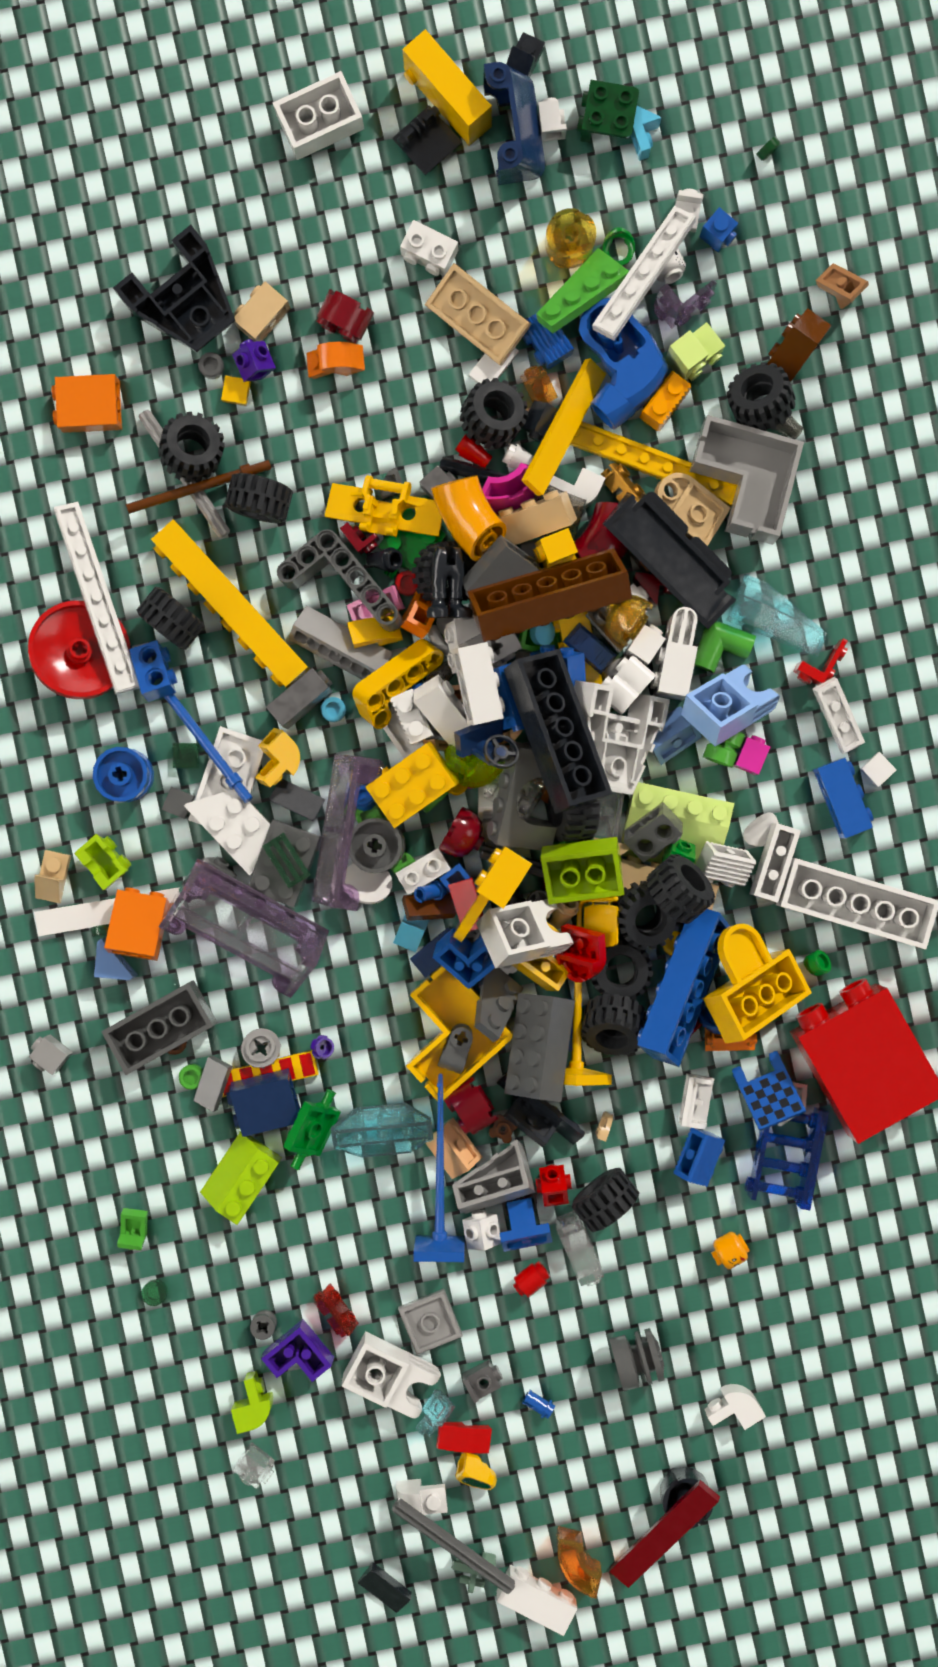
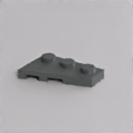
M494 968L479 981L478 988L481 989L480 999L477 1001L474 1027L493 1042L500 1038L517 1003L518 993H521L523 990L519 983L500 968Z

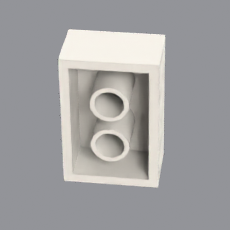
M341 71L273 102L276 116L297 160L364 130L362 115Z

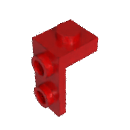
M843 638L838 641L822 671L804 661L797 663L793 670L794 673L798 674L797 679L809 685L812 682L817 686L831 679L836 671L832 669L836 661H841L848 650L845 647L848 640Z

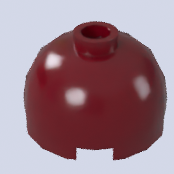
M462 807L440 844L439 849L454 857H464L473 849L478 851L485 839L481 836L483 825L478 815L470 809Z

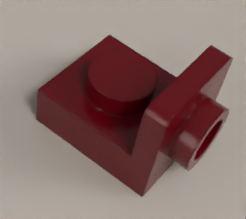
M347 522L340 527L359 554L362 555L364 552L369 554L378 547L377 542L380 539L375 533L362 541L365 535L357 525L352 527Z

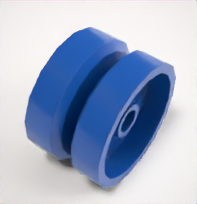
M114 747L106 750L98 757L93 767V781L96 789L104 797L112 801L133 802L141 799L149 792L154 781V770L150 760L143 753L126 747ZM126 771L127 776L122 778V772Z

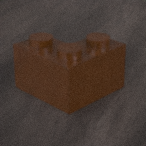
M808 308L802 316L797 313L781 334L785 337L781 344L776 342L768 353L771 359L767 364L774 363L777 367H782L791 383L832 325Z

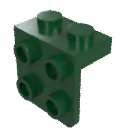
M590 79L589 91H583L581 107H586L584 116L579 115L577 131L581 132L580 141L590 143L591 133L625 139L630 138L633 131L639 89L632 86Z

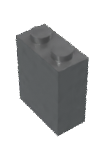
M312 668L267 705L266 708L282 727L289 729L333 692L329 687L333 683L321 670L316 672Z

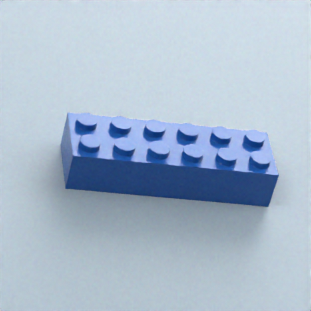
M706 909L689 924L683 923L684 926L681 934L677 935L674 942L675 949L672 957L668 958L666 962V972L663 980L657 985L654 1003L647 1010L645 1026L640 1029L637 1037V1045L651 1058L680 1067L703 1007V998L708 994L720 962L717 950L718 939L724 929L730 926L720 912Z

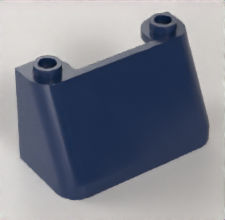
M502 62L486 63L483 69L484 96H493L497 100L499 107L511 105L516 139L515 141L503 143L499 147L497 152L498 170H496L497 185L538 179L545 170V158L533 81L529 76Z

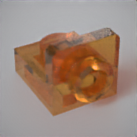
M535 365L529 367L524 371V375L520 376L532 403L534 400L549 403L558 398L543 366L538 367Z

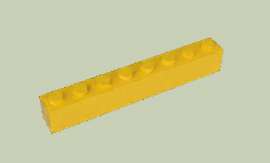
M174 519L151 539L156 544L153 548L162 559L168 557L173 563L170 568L179 578L184 575L188 579L187 587L196 596L200 593L206 599L203 604L212 614L216 611L223 618L220 623L229 632L234 630L240 636L237 639L238 643L246 651L251 649L256 654L253 659L262 669L265 667L270 669L273 673L270 678L279 687L284 685L286 688H289L310 670Z

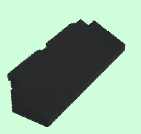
M627 492L603 522V525L685 607L694 610L697 614V619L709 629L736 601L733 596L727 594L724 590L730 583L731 570L699 537H692L689 540L685 536L688 532V526L655 492H648L646 495L641 494L637 501L633 494Z

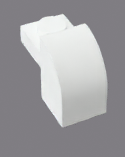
M582 468L575 485L553 476L547 489L550 492L557 490L558 493L567 491L574 511L583 510L594 503L604 484L605 477Z
M729 1384L721 1387L720 1389L724 1397L712 1400L708 1407L705 1408L706 1415L713 1426L735 1413L745 1430L766 1417L753 1393L746 1387L738 1384Z
M421 1479L396 1481L397 1499H403L423 1515L448 1512L445 1484L422 1486Z

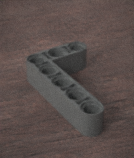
M327 529L319 532L284 560L277 568V576L283 585L290 590H295L304 585L328 564H331L385 631L393 632L400 628L402 617L395 605L332 530ZM328 541H334L331 547L324 548ZM315 556L311 563L305 564L308 557ZM349 559L347 565L339 566L341 560ZM289 572H295L293 578L286 579ZM364 577L361 584H354L356 578ZM379 595L377 602L369 603L371 596ZM389 613H393L394 618L389 622H385L384 617Z

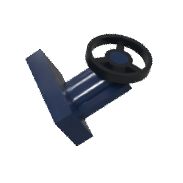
M502 719L471 725L454 732L456 755L461 758L473 754L489 766L492 765L499 769L512 767L519 758V748L515 741L503 735ZM504 740L507 741L514 748L515 752L508 751L505 746L498 743ZM509 757H515L514 761L509 764L498 763L505 761Z

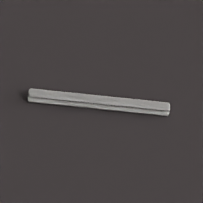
M145 410L139 414V419L159 448L163 429L152 412ZM180 478V481L184 486L196 482L195 479H191L190 483L185 482V478ZM201 491L191 494L190 496L219 538H223L229 534L230 529L206 493Z

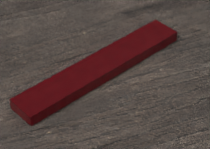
M699 1480L611 1566L609 1572L629 1588L719 1502L720 1496L703 1481Z

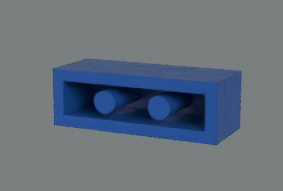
M846 757L813 769L840 838L845 839L873 828L871 823L874 821L872 812L868 807L865 808L862 800L864 792L859 784L856 785L853 775H855L854 767L850 761L847 762Z

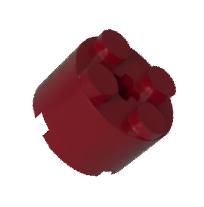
M329 289L316 316L318 318L316 322L333 334L338 330L345 340L357 344L358 341L362 340L374 312L368 307L366 310L360 308L361 303L353 298Z
M472 1076L454 1090L444 1101L452 1113L456 1111L459 1115L460 1120L458 1124L465 1134L471 1132L475 1135L497 1121L499 1116L498 1114L492 1115L491 1111L495 1108L480 1085H473L472 1082L476 1081V1079Z

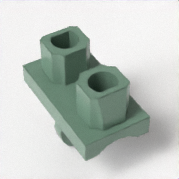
M482 1552V1557L496 1567V1555ZM457 1558L452 1561L451 1568L453 1570L470 1573V1577L461 1575L459 1583L468 1584V1593H473L475 1586L484 1588L485 1580L476 1578L480 1574Z

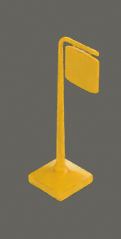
M613 896L581 900L578 906L576 926L582 927L583 905L586 902H592V905L584 908V928L605 933L606 947L616 946L618 944L619 908L618 906L611 905V902L618 901L619 898ZM594 902H608V904L594 905ZM574 982L575 1004L573 1012L572 1058L569 1062V1067L565 1071L564 1085H612L611 1074L584 1068V1062L581 1061L582 982Z

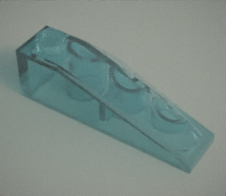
M744 574L735 596L736 601L732 604L726 621L818 657L828 633L769 583Z

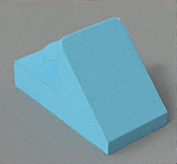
M637 106L631 139L638 159L641 161L649 158L651 147H653L649 131L659 128L661 117Z
M405 915L393 943L416 953L430 920L407 921Z

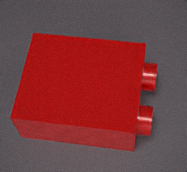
M866 978L857 980L841 989L839 993L843 1002L827 1011L822 1003H817L798 1013L795 1017L800 1026L789 1031L846 1134L857 1144L938 1100V1077L888 988L876 983L870 986Z

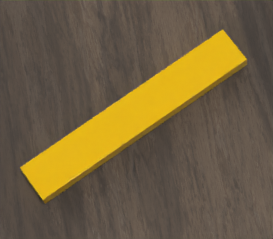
M591 358L584 360L521 480L537 496L544 495L589 409L591 401L594 399L606 376V373Z

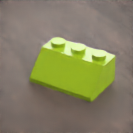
M617 837L542 846L541 864L549 904L624 895L622 865Z
M240 1131L200 1193L216 1212L238 1225L279 1164L282 1156L250 1135L242 1137Z

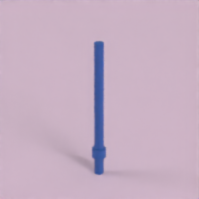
M175 694L165 696L164 698L226 778L225 782L230 789H234L244 803L252 800L253 797L242 784V778L237 772L234 773Z

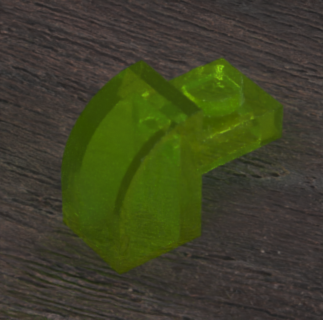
M451 744L444 751L447 767L455 773L458 772L459 784L465 787L479 788L486 786L503 771V769L492 765L489 766L473 754L464 758L456 755L455 747Z

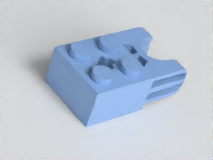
M745 664L726 675L722 673L685 697L681 715L715 747L772 712L778 704L780 696L774 690L767 689L755 692L747 688L752 670Z

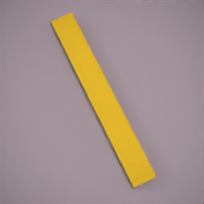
M583 421L570 443L571 446L660 480L673 473L687 474L726 505L732 507L737 485L689 472L691 462Z

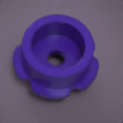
M319 1035L317 1039H313L311 1042L312 1055L316 1059L329 1058L334 1052V1043L326 1035Z

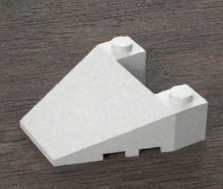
M575 680L574 689L611 790L613 792L633 795L646 767L643 763L648 753H652L655 744L653 742L658 731L662 732L665 726L670 699L639 694L629 706L626 717L609 713L614 687Z

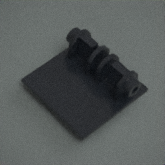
M430 105L392 138L425 176L462 143L457 135L440 118L438 108L436 106L431 108Z

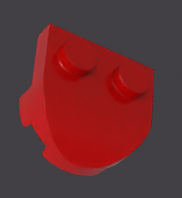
M571 924L561 926V933H569L574 942L565 952L556 954L558 965H563L568 972L566 977L574 982L581 983L598 975L606 964L605 933Z

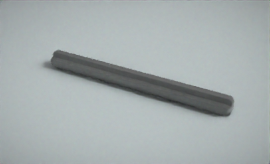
M398 1498L393 1503V1513L506 1594H510L514 1590L515 1580L401 1498Z

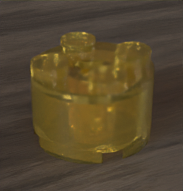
M575 208L563 209L552 217L546 229L545 249L555 266L569 269L577 268L592 255L596 240L594 221L589 215H585ZM570 236L573 241L566 239V237Z

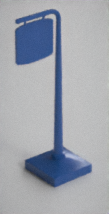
M440 1073L437 1079L435 1231L432 1232V1236H415L414 1262H464L465 1236H447L445 1231L443 1075Z

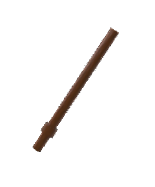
M269 460L253 465L249 463L239 466L237 470L125 505L128 514L230 483L232 474L248 473L255 475L271 470Z

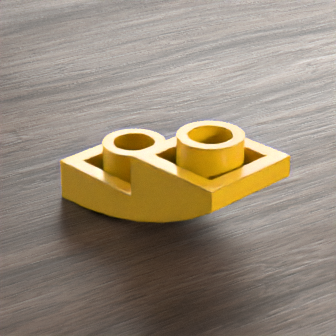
M385 616L384 621L389 622L394 616ZM374 617L347 622L354 649L377 642L379 646L403 640L400 628L393 632L385 631Z

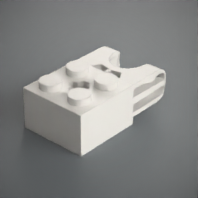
M681 607L677 609L667 622L664 637L666 639L663 646L657 651L655 664L659 665L658 672L655 671L656 676L651 680L650 688L654 689L653 695L682 701L689 694L698 648L693 646L697 614L691 608Z
M548 899L536 902L526 901L507 905L504 909L501 907L492 908L477 921V927L495 969L560 954L574 944L569 933L555 932L547 924L546 919L550 917L553 911L558 909L556 904H549Z
M365 1331L343 1373L342 1387L385 1408L388 1406L408 1417L417 1418L422 1412V1405L420 1400L408 1391V1387L418 1382L434 1385L441 1377V1373L435 1365Z

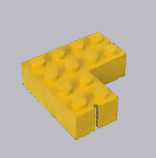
M442 965L431 974L432 981L427 978L410 994L442 1032L411 1058L406 1065L420 1083L425 1080V1077L429 1079L425 1082V1088L437 1102L438 1074L441 1073L443 1075L444 1100L503 1048L513 1036V1031L507 1025L500 1038L495 1042L474 1027L476 1005L480 995L473 987L470 989L465 987ZM459 1023L467 1024L473 1033L472 1044L462 1074L437 1066L452 1028ZM461 1031V1034L457 1035L458 1041H462L463 1038H466L464 1031Z

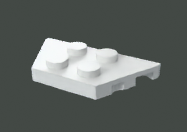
M234 789L186 803L184 807L251 876L271 825L250 801L244 803Z

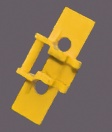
M369 475L365 477L363 488L332 483L325 511V518L360 523L359 529L361 531L397 537L398 530L439 537L443 522L435 500L410 496L411 482H404L402 484L373 479V476ZM372 489L400 493L401 495L399 499H393L392 503L379 501L372 495ZM361 500H365L363 511L357 512L356 504ZM408 508H413L416 511L415 517L411 520L403 519V512Z

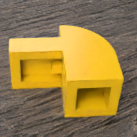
M273 728L258 745L271 760L255 776L262 785L268 787L276 785L282 779L284 772L294 776L300 764V752L296 743L283 730Z

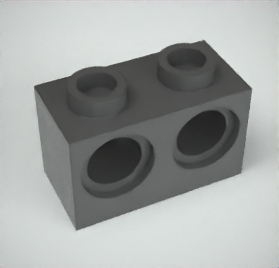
M662 802L625 830L624 843L645 862L649 858L657 857L664 847L676 843L681 838L683 822ZM661 825L670 826L667 829L660 828ZM647 839L650 840V842L643 843L641 842V840Z

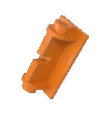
M704 1027L705 1051L755 1050V1044H757V1035L755 1033L744 1041L725 1043L721 1035L714 1034Z

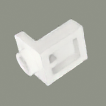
M684 189L683 191H678L675 206L696 216V222L690 229V232H696L703 194L698 193L694 189Z

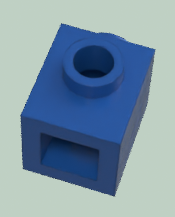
M719 207L704 224L699 237L715 251L719 252L724 245L728 247L736 238L737 233H735L738 222Z

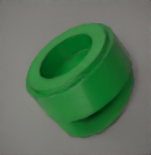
M821 950L810 953L803 960L806 970L814 976H822L831 970L830 959Z

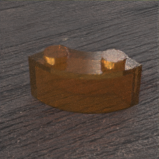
M558 1526L556 1535L558 1559L565 1577L578 1591L596 1599L602 1577L600 1561L591 1558L584 1550L581 1531Z

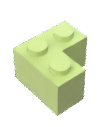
M706 322L695 332L692 333L690 330L671 344L665 360L675 373L685 380L690 379L693 381L703 372L702 369L708 363L712 366L723 357L721 353L725 345Z

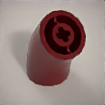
M598 502L595 504L588 526L574 542L578 551L575 554L576 559L612 548L615 549L619 558L623 559L628 549L603 525V522L618 503Z

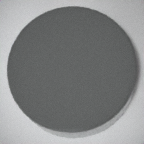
M208 352L199 359V370L204 377L217 379L223 374L224 362L218 354Z

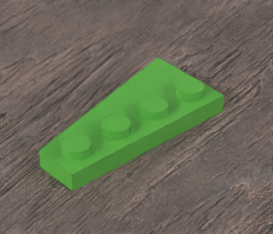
M597 248L536 313L537 321L551 333H555L615 291L629 271L601 249Z

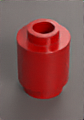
M538 1261L535 1264L531 1263L514 1277L515 1283L513 1286L521 1297L526 1295L529 1298L546 1285L547 1280L551 1276L541 1262Z

